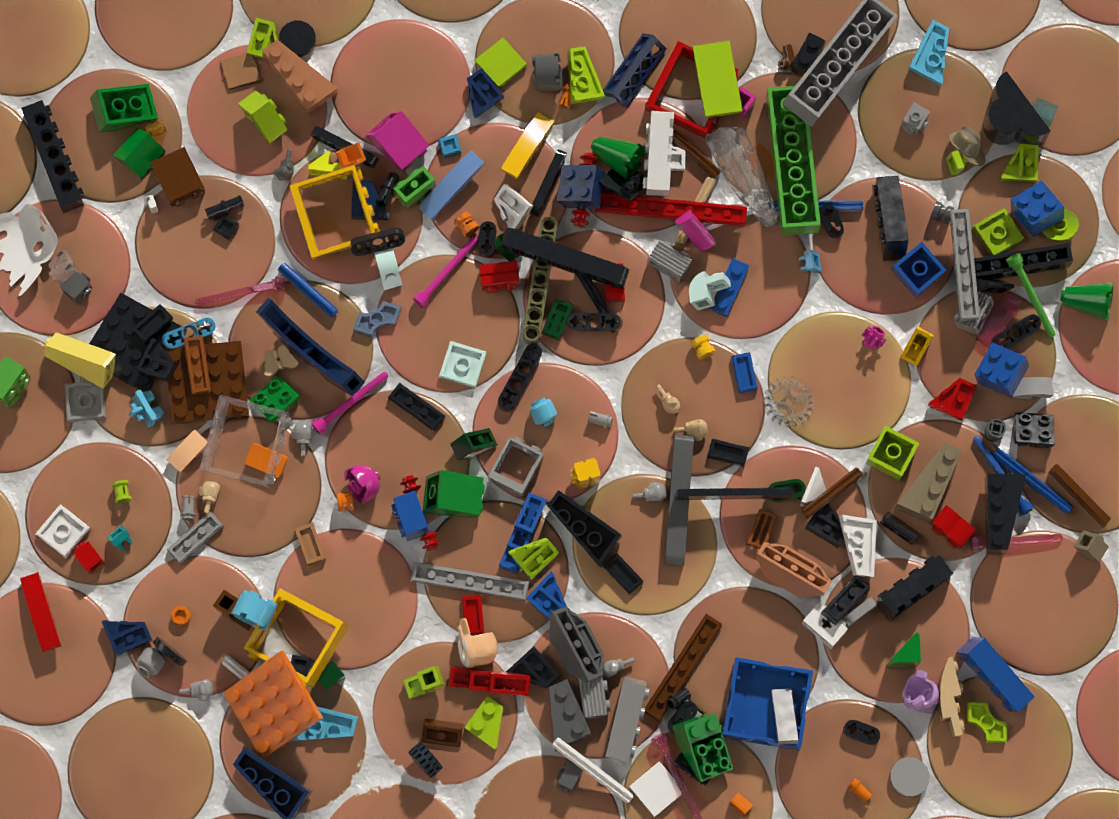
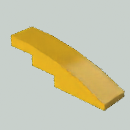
M538 112L501 167V171L518 179L524 167L528 165L534 153L539 149L554 124V120Z

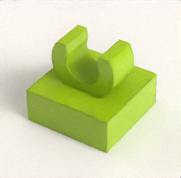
M958 150L951 152L946 158L952 176L959 174L968 163L963 155L960 156Z

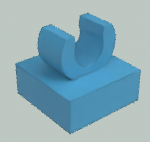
M812 250L805 251V256H801L799 261L806 262V265L801 267L800 270L813 273L822 272L819 253Z

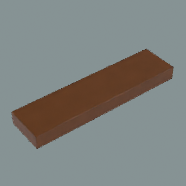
M1055 464L1048 473L1102 528L1111 520L1058 464Z

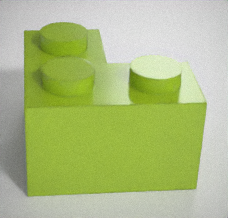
M255 90L238 103L246 117L255 124L262 137L269 143L288 130L284 125L286 123L284 117L275 111L277 106L264 93L261 95Z

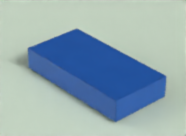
M750 352L732 355L731 359L738 392L745 393L758 390Z

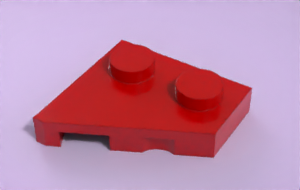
M959 378L935 399L931 400L928 407L962 421L977 385Z

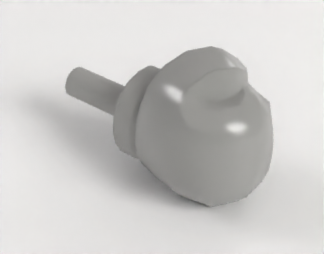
M296 423L294 428L291 429L292 438L296 439L297 444H301V456H305L306 444H310L312 426L309 423Z
M657 481L650 483L648 488H644L645 493L633 494V499L645 498L646 502H663L667 497L665 486Z
M634 658L623 662L621 659L605 662L602 670L603 675L606 677L616 675L618 671L624 669V666L635 662Z
M205 679L191 683V688L179 690L180 694L191 693L192 697H198L199 701H207L208 697L213 695V684L210 680Z

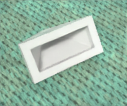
M815 467L800 503L802 507L807 506L826 491L818 467Z

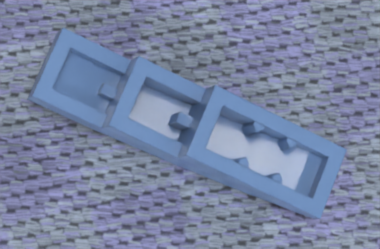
M473 151L467 153L431 191L418 208L431 220H434L441 210L449 205L459 191L462 192L485 162Z

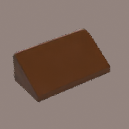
M425 719L421 742L460 747L464 724Z

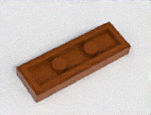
M203 335L183 338L192 395L211 393Z

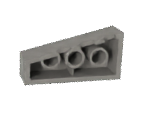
M624 676L606 757L629 762L630 757L634 758L636 746H633L634 738L638 739L641 727H637L639 719L643 720L645 708H642L643 700L648 699L650 690L646 688L647 681Z

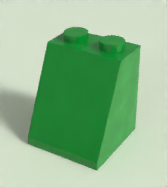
M444 470L426 476L423 514L463 518L480 516L483 510L484 478Z

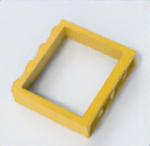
M355 165L289 185L312 259L351 248V241L319 251L300 190L352 175L370 234L380 231L378 224L373 223L372 216H375L372 205L368 206L366 198H369L367 188L362 187L360 181L363 180L361 169H357Z
M279 588L272 600L278 604L277 610L267 631L259 629V625H257L243 649L249 653L248 657L256 662L260 659L265 663L270 659L267 655L259 652L258 649L286 603L331 626L335 630L307 677L297 672L304 686L308 685L313 688L349 627L343 621Z

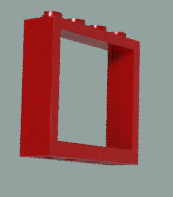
M680 41L677 42L645 104V111L649 113L651 111L669 112L656 104L681 55L695 61L692 47ZM735 68V73H736V78H737V83H738L739 78H740V77L737 76L739 69ZM674 114L673 124L705 139L707 134H712L716 125L713 122L716 118H720V116L708 118L703 128Z

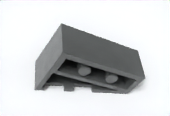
M566 679L549 687L554 741L560 738L570 746L590 737V729L568 680Z

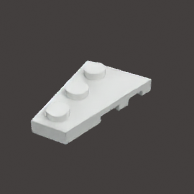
M840 515L839 520L853 576L873 578L877 520Z

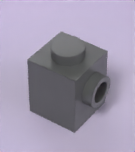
M75 271L60 288L64 294L78 304L82 298L85 299L90 295L92 289L91 279L83 272L79 274Z

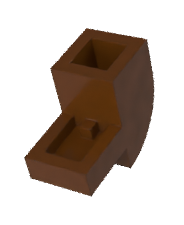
M223 590L213 604V607L223 616L249 631L251 625L231 614L238 598Z

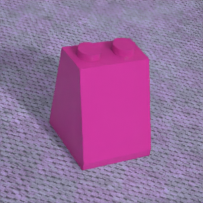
M392 111L365 135L397 170H407L413 165L412 161L416 157L420 158L427 153L426 149L430 146L402 111Z

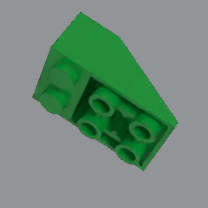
M716 713L703 714L672 726L677 744L699 782L733 770Z

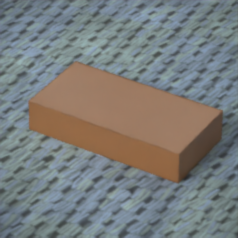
M313 522L295 528L307 565L325 560L326 557Z

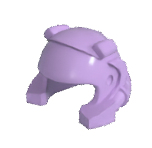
M917 670L916 674H912L909 677L902 692V699L905 706L909 709L933 711L935 709L934 706L939 701L940 693L937 685L933 681L926 679L928 673L923 670Z

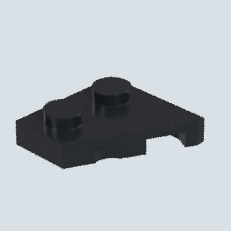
M535 646L506 671L529 675L530 683L543 688L550 686L560 676Z

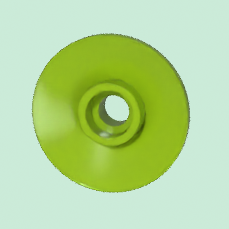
M1064 209V219L1042 232L1050 240L1066 241L1074 237L1078 232L1079 220L1072 211Z

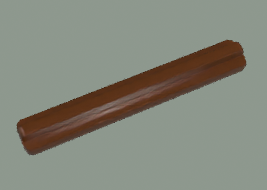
M673 129L672 143L684 150L689 158L712 178L716 179L720 175L721 170Z
M854 468L803 508L801 514L806 519H809L862 476V472L859 468Z

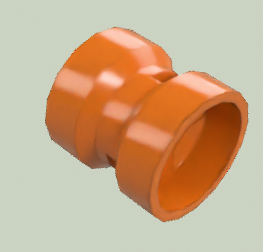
M469 211L462 213L454 220V224L462 230L461 233L465 238L474 234L480 227L476 221L472 220V215Z

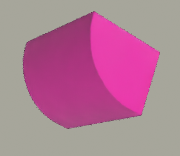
M690 209L675 221L699 251L707 250L715 245L713 236Z

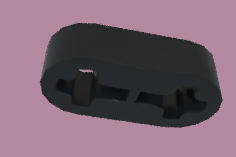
M831 204L821 206L819 214L828 236L831 238L841 237L844 233V227L836 208ZM824 208L832 209L833 212L830 214L832 220H829L828 216H823ZM831 222H834L836 227H840L838 235L830 232L832 230Z
M491 221L483 222L479 228L478 250L479 254L484 258H490L495 254L497 232L495 224ZM489 226L490 230L493 231H490L489 237H486V232L483 230H486V227ZM489 242V248L492 249H489L486 253L482 248H485V243Z
M691 701L681 704L680 708L668 722V731L675 735L671 723H677L679 719L684 722L694 718L697 714V706ZM691 706L693 714L689 713L684 718L682 716L685 712L684 707L688 708Z
M849 720L844 725V734L853 740L867 745H874L880 739V731L874 726L857 720ZM854 724L855 729L860 730L861 732H854L853 734H850V730L847 729V726L851 727V725ZM870 731H873L876 739L868 740L869 737L864 735L863 732L870 733Z

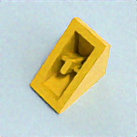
M917 326L900 358L917 366L934 335Z

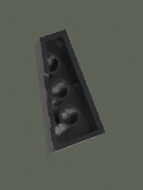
M558 490L547 505L548 508L601 568L623 537L622 534Z
M940 555L936 558L931 556L924 562L925 565L920 569L916 567L908 573L909 576L903 580L901 578L893 584V588L888 591L886 589L877 596L876 604L889 622L952 577L954 573Z

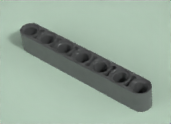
M674 436L665 565L684 566L689 500H675V493L678 489H690L694 436Z

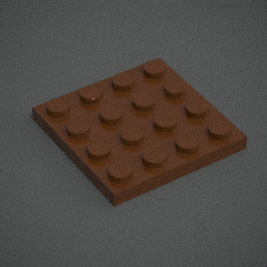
M241 341L204 344L211 393L192 395L185 346L174 349L164 348L178 365L170 382H168L172 424L249 417Z

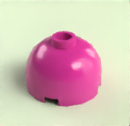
M356 465L345 470L344 479L345 481L348 480L350 484L347 488L349 492H353V498L358 503L363 501L362 504H365L375 498L380 488V475L376 470L366 465Z

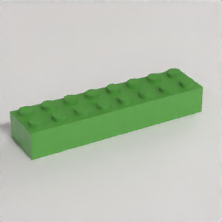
M795 86L767 88L766 94L781 236L819 233L821 226L810 126L782 104Z

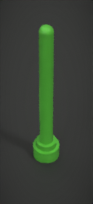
M1020 253L1009 257L1006 260L1009 267L1016 270L1048 336L1054 337L1055 331L1022 267L1023 259Z

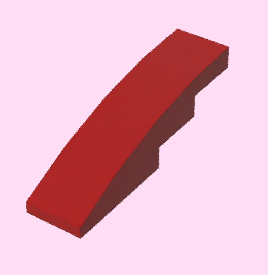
M39 572L20 578L42 652L61 647L55 620Z
M450 666L449 687L468 688L469 690L489 691V693L526 696L529 694V675Z

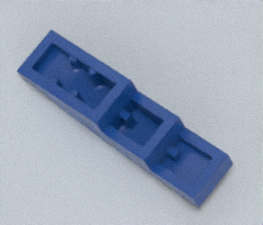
M528 493L499 563L500 568L517 574L519 565L508 552L530 543L547 499Z

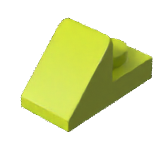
M329 150L309 164L308 170L310 175L321 176L340 170L342 167L340 163L330 164L331 150Z

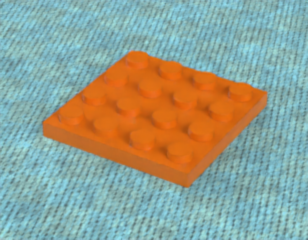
M284 651L278 652L223 692L257 753L263 759H266L323 719Z

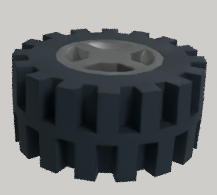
M422 742L417 743L408 752L416 764L430 778L434 777L443 768L437 758Z

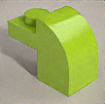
M438 666L417 672L416 676L403 680L409 699L435 692L445 686Z

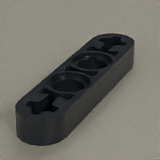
M315 126L310 134L315 140L336 151L352 145V143L318 126ZM362 149L366 160L361 163L374 168L379 159L374 154Z
M560 149L556 151L532 203L533 208L529 214L539 217L562 168L567 152Z
M530 344L525 348L498 398V406L502 411H511L515 407L539 363L542 349L538 344ZM534 349H536L538 355H534L531 359V362H529V350L533 351ZM521 365H528L530 371L527 374H522L519 371V367ZM513 381H518L521 384V388L519 390H512L510 384ZM509 393L513 394L510 398L511 405L503 406L502 400H506Z

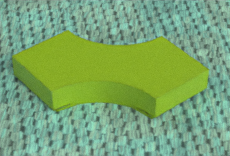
M967 702V722L977 725L983 731L986 743H1007V723L998 721L991 715L988 703Z

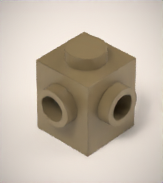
M1084 530L1074 545L1084 558L1095 562L1101 561L1109 546L1103 541L1104 538L1101 535Z

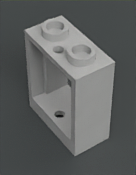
M509 436L488 475V481L523 498L544 458V454L541 453L542 450L534 445L530 447L524 444V440ZM511 447L536 459L523 485L498 473Z

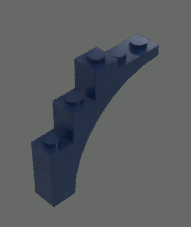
M268 298L256 311L279 341L295 351L306 364L318 370L327 382L350 396H353L365 383L353 369L331 355L298 327L273 300Z

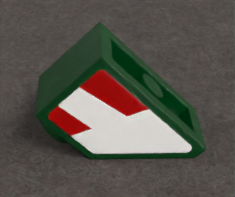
M490 428L464 433L450 445L458 461L481 454L498 444Z

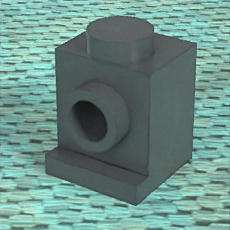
M565 760L564 766L566 768H561L556 779L559 781L556 788L567 793V791H573L583 770Z

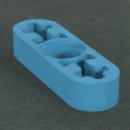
M202 318L169 331L163 335L162 344L170 349L184 345L183 338H186L184 336L186 328L193 330V337L198 336V332L200 333L199 336L203 335L205 337L215 331V322L211 318ZM204 321L210 324L208 332L206 329L198 331L197 328L203 326ZM169 335L171 337L180 336L181 338L173 342L174 345L167 342L170 339Z

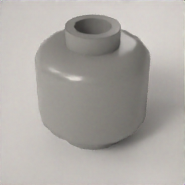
M157 647L154 649L146 648L136 661L138 671L146 677L156 676L166 663L164 654Z

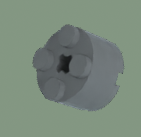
M559 53L536 54L532 56V65L535 69L532 77L536 91L562 90V67L558 64V62H561Z

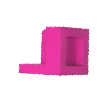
M740 87L739 94L742 113L737 114L745 118L754 106L756 96Z

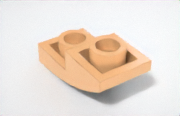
M194 430L166 460L179 472H182L209 442Z

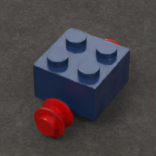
M593 153L581 155L580 159L583 160V163L579 165H562L556 201L564 208H577L571 212L575 215V218L570 219V222L574 223L575 227L583 228L589 224L586 217H589L590 213L585 209H600L603 184L599 180L605 175V172L597 165H594V162H598L599 159Z

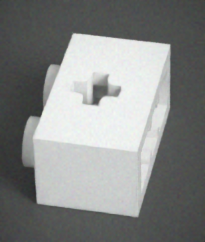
M818 603L803 620L802 625L832 649L848 630L845 627L847 624L842 619L836 626L821 614L826 605L823 604L821 606ZM828 621L830 623L829 627L823 628V623Z

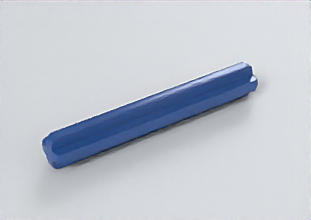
M286 263L278 267L277 270L330 318L337 314L338 309Z

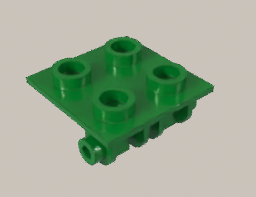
M277 375L249 401L267 417L266 419L270 423L277 422V419L282 416L281 413L285 415V409L289 411L288 407L291 408L294 404L298 403L297 400L300 399V396Z

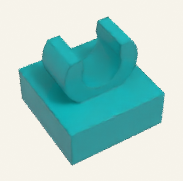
M122 525L107 537L115 547L117 546L122 551L125 550L121 545L124 540L132 544L129 532Z

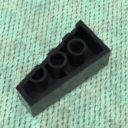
M899 175L876 177L875 185H872L873 196H876L874 205L875 212H878L877 227L880 230L879 240L883 261L900 260L907 253L909 238Z
M987 473L985 477L986 554L1005 555L1007 553L1026 474Z

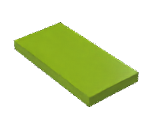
M730 41L693 46L705 118L742 113Z

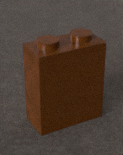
M185 147L150 162L171 207L174 205L176 207L186 202L185 200L198 198L203 194L202 192H205L203 183Z

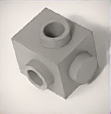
M914 102L904 117L901 127H903L905 132L917 136L920 130L922 132L925 130L928 124L926 120L930 111Z

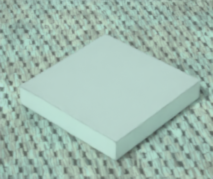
M450 341L439 378L476 389L487 352Z

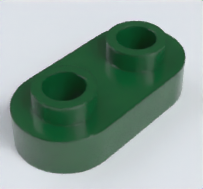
M800 479L774 482L768 488L797 487L799 492H793L791 499L770 500L778 503L799 499L804 495L806 486Z

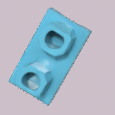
M138 390L132 398L134 403L130 404L132 411L129 413L130 418L137 417L139 422L144 420L148 428H150L163 416L164 412L159 405L151 409L149 403L155 400L151 390L145 392Z

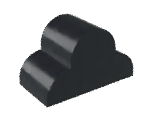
M1006 71L998 78L991 94V106L983 122L984 134L991 142L998 145H1006L1016 140L1019 144L1041 146L1045 143L1051 130Z

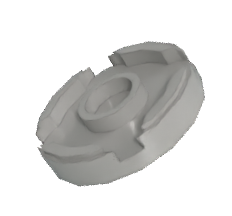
M906 757L900 759L890 771L892 786L897 793L903 796H917L929 784L930 774L928 768L917 758Z

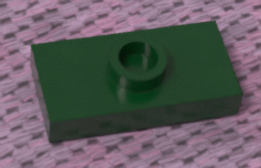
M556 298L541 334L559 341L567 319L572 312L573 305Z

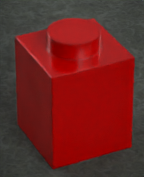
M89 541L86 543L82 542L75 547L73 554L88 574L105 563Z

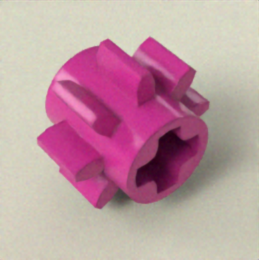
M869 326L861 335L865 338L863 340L864 345L870 349H875L876 347L879 349L887 340L884 338L885 332L878 326H873L872 328Z

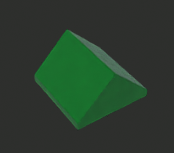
M136 128L112 156L142 179L151 169L150 162L161 158L166 151L148 132Z
M918 632L894 655L886 665L887 668H917L921 663L920 634Z

